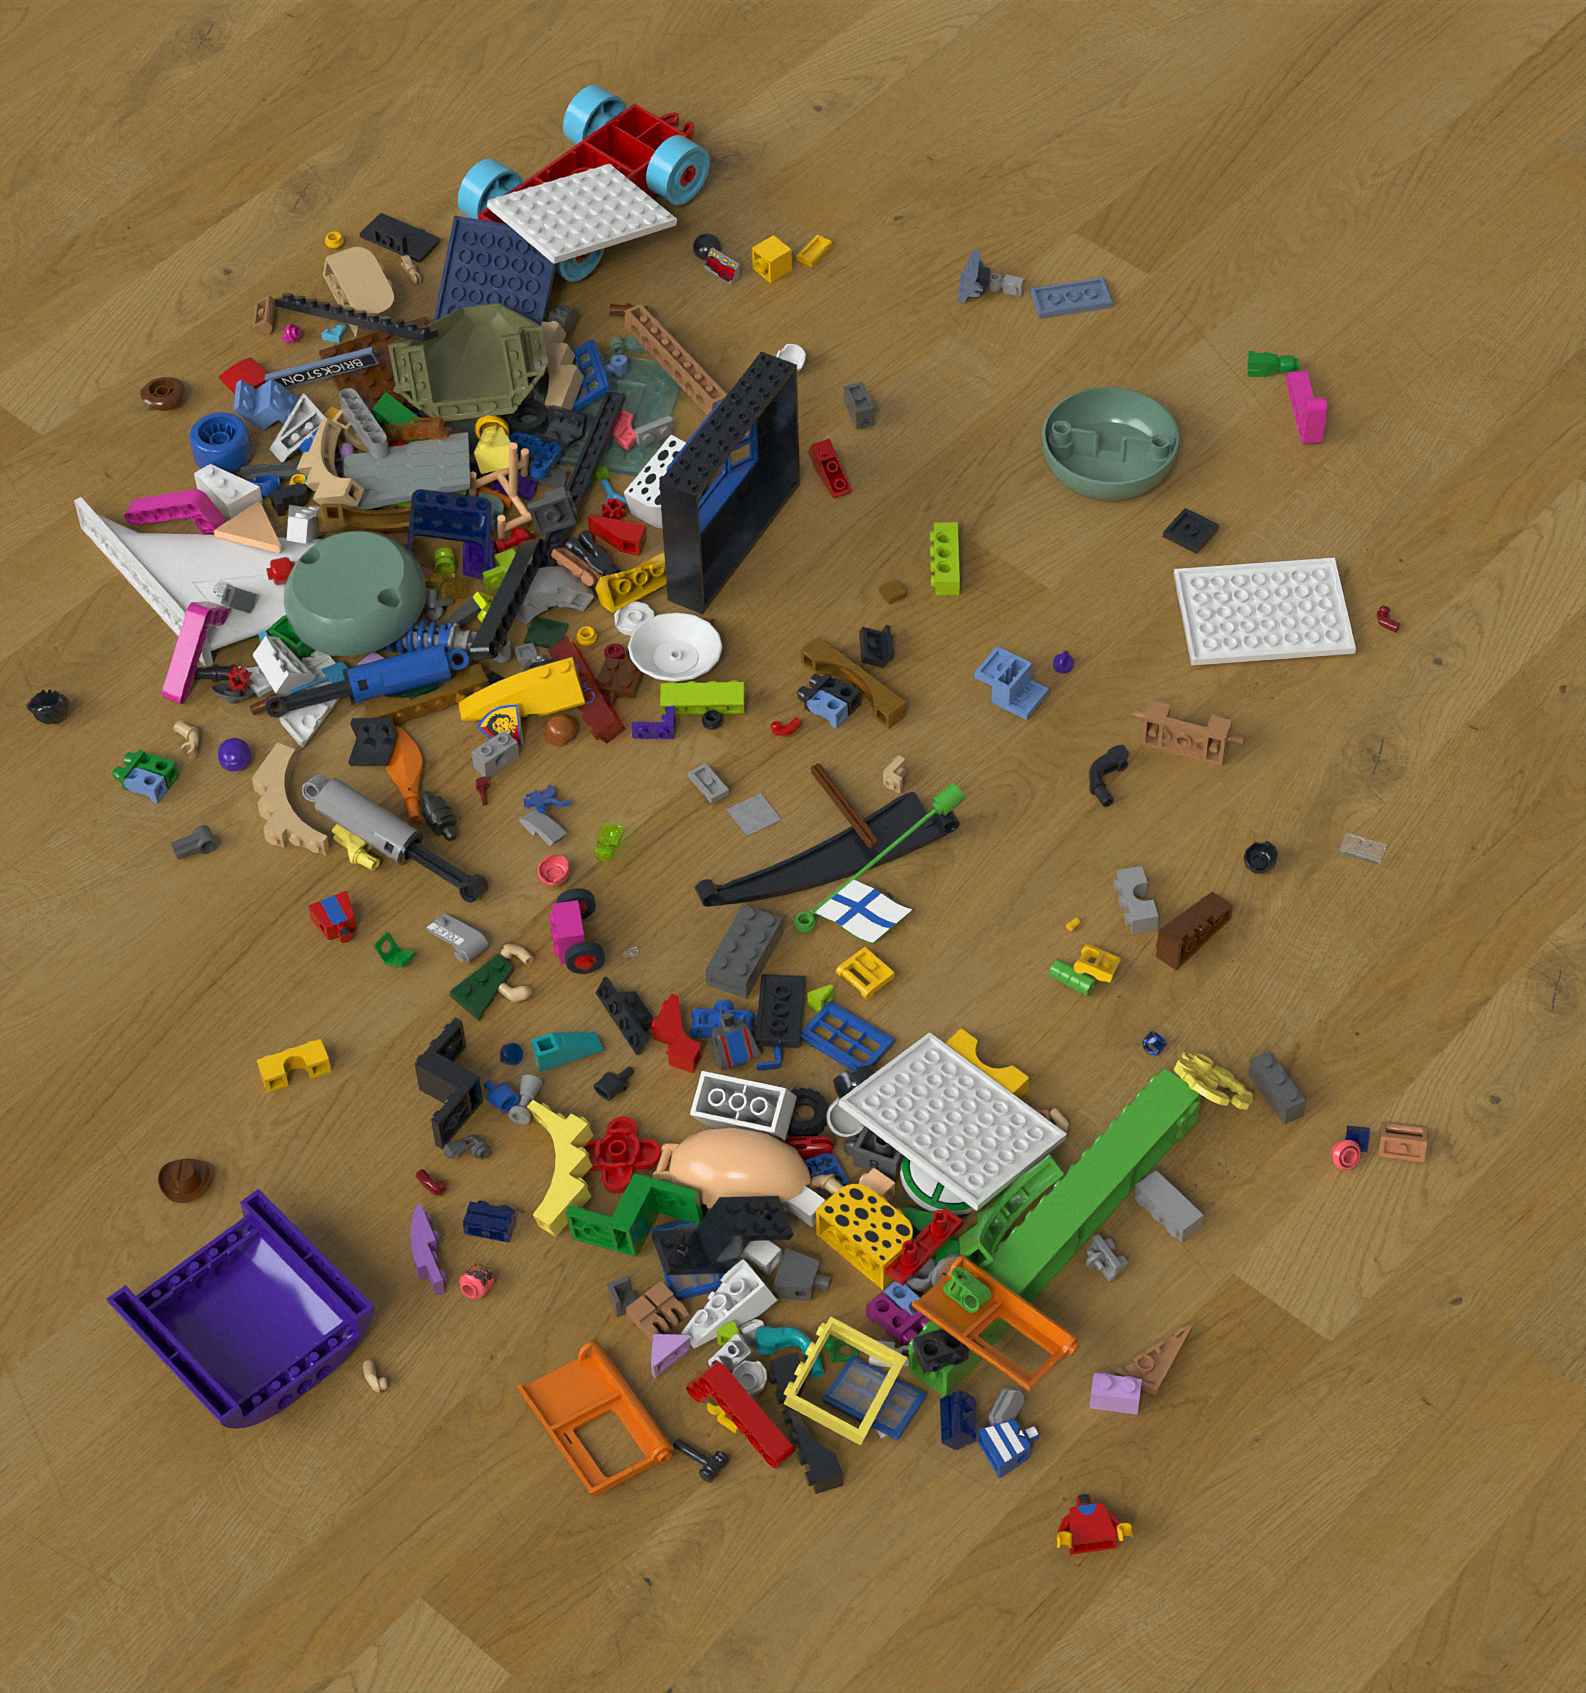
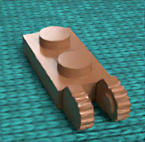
M567 548L553 549L551 556L557 560L556 562L559 565L570 569L571 573L576 577H580L582 583L586 584V586L597 585L602 575Z

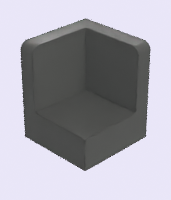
M227 584L221 604L251 613L257 594Z
M629 1276L607 1284L609 1300L617 1317L625 1315L626 1307L636 1300Z

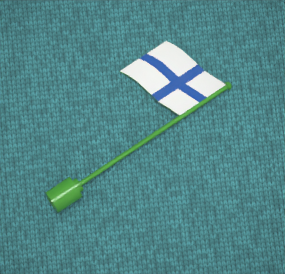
M954 783L949 784L932 799L933 810L815 909H810L809 913L813 917L818 915L830 920L855 937L874 944L910 914L913 909L896 904L876 889L855 880L935 813L945 816L966 799L963 792Z

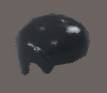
M713 234L699 235L694 241L693 252L699 259L707 260L712 247L720 252V241Z
M1269 841L1264 843L1254 842L1245 850L1243 860L1246 868L1253 873L1265 874L1275 867L1278 853L1276 847Z

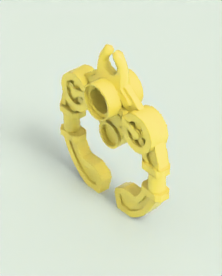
M1182 1053V1058H1179L1173 1070L1184 1082L1189 1084L1191 1090H1195L1217 1104L1227 1106L1230 1101L1229 1097L1216 1089L1218 1085L1225 1088L1229 1087L1232 1092L1238 1094L1233 1096L1231 1103L1239 1109L1248 1110L1253 1102V1094L1247 1091L1245 1086L1237 1081L1231 1072L1219 1066L1212 1068L1214 1062L1205 1055L1196 1053L1194 1056L1191 1053Z

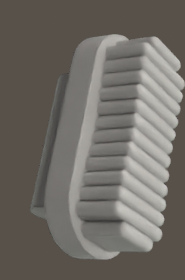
M1004 1388L1001 1391L989 1414L988 1422L991 1426L1015 1420L1018 1411H1020L1025 1402L1023 1399L1025 1396L1019 1389Z

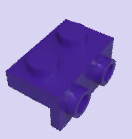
M488 538L485 545L465 540L463 544V575L483 580L482 573L495 568V562H493L495 548L493 547L492 539Z

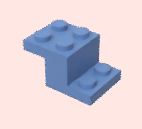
M241 379L236 383L233 411L263 431L278 420L284 424L300 398L273 379H270L258 389H254Z
M998 646L974 672V678L992 686L991 703L1025 720L1031 716L1049 694V688L1031 680V662Z

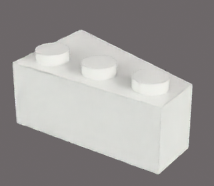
M304 393L270 447L272 453L281 462H285L298 452V447L306 438L308 439L319 428L322 419L326 418Z

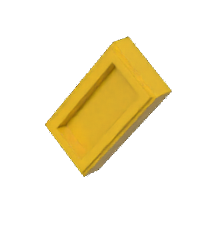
M817 234L796 255V260L813 267L833 247V241Z

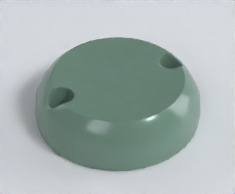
M1117 387L1092 388L1068 396L1049 412L1042 430V451L1045 462L1052 474L1074 493L1099 501H1123L1136 498L1152 490L1171 472L1179 450V430L1171 413L1158 401L1143 393Z
M371 531L342 532L317 542L294 564L284 589L286 616L296 636L303 643L317 651L338 656L366 654L395 642L415 624L423 610L426 599V584L423 572L414 555L393 538Z

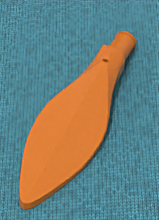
M395 726L398 737L386 770L401 792L409 814V821L417 823L423 819L419 806V785L423 771V759L418 746L401 727Z

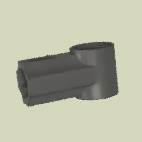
M207 825L197 827L192 832V835L171 842L178 860L197 852L203 854L211 853L218 846L211 829Z

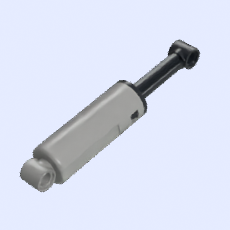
M318 774L303 784L302 794L308 801L315 802L317 812L400 865L404 866L411 859L415 860L457 887L462 899L469 903L475 902L487 892L489 886L483 876L479 874L467 875L421 845L424 837L422 832L339 779L334 778L329 781L325 775Z

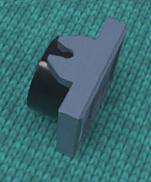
M972 251L962 271L958 294L959 302L965 303L968 296L980 297L986 289L990 268L986 267V264L979 259L980 251Z

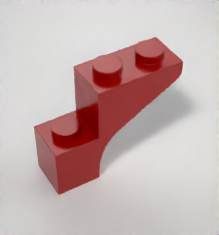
M671 993L668 1000L662 1003L661 1013L658 1018L655 1017L653 1019L651 1030H653L654 1040L668 1044L666 1055H668L669 1065L694 1073L703 1057L702 1043L690 1039L683 1032L679 997Z

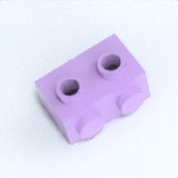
M1106 1372L1094 1373L1090 1408L1138 1415L1142 1379H1136L1133 1376H1115Z

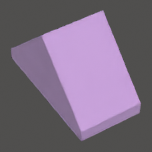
M653 1334L651 1369L652 1376L655 1379L691 1350L689 1336Z

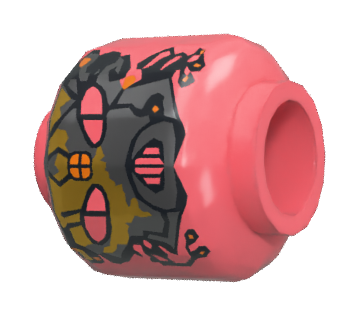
M481 1264L471 1265L460 1277L461 1291L468 1298L480 1299L485 1296L494 1284V1276L491 1270Z

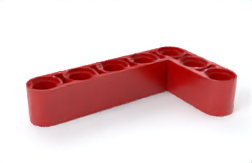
M714 1363L686 1386L687 1392L696 1402L700 1403L711 1396L772 1468L777 1469L794 1454L795 1451L790 1442L722 1363Z

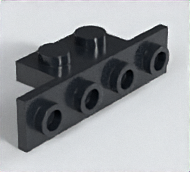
M604 977L595 993L635 1054L640 1055L649 1040L643 1029H651L654 1018L635 991L617 992L609 978Z

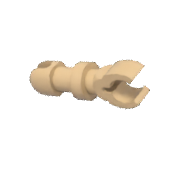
M409 255L401 256L403 262L400 264L405 269L407 275L411 276L414 284H417V281L421 283L422 277L417 272L415 265L412 264Z

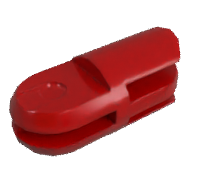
M826 1136L786 1137L784 1142L794 1147L802 1159H810L823 1153L832 1154L834 1151L833 1140Z

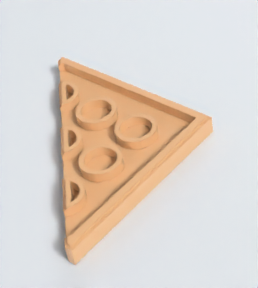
M259 501L214 530L215 537L277 553L281 552V544Z

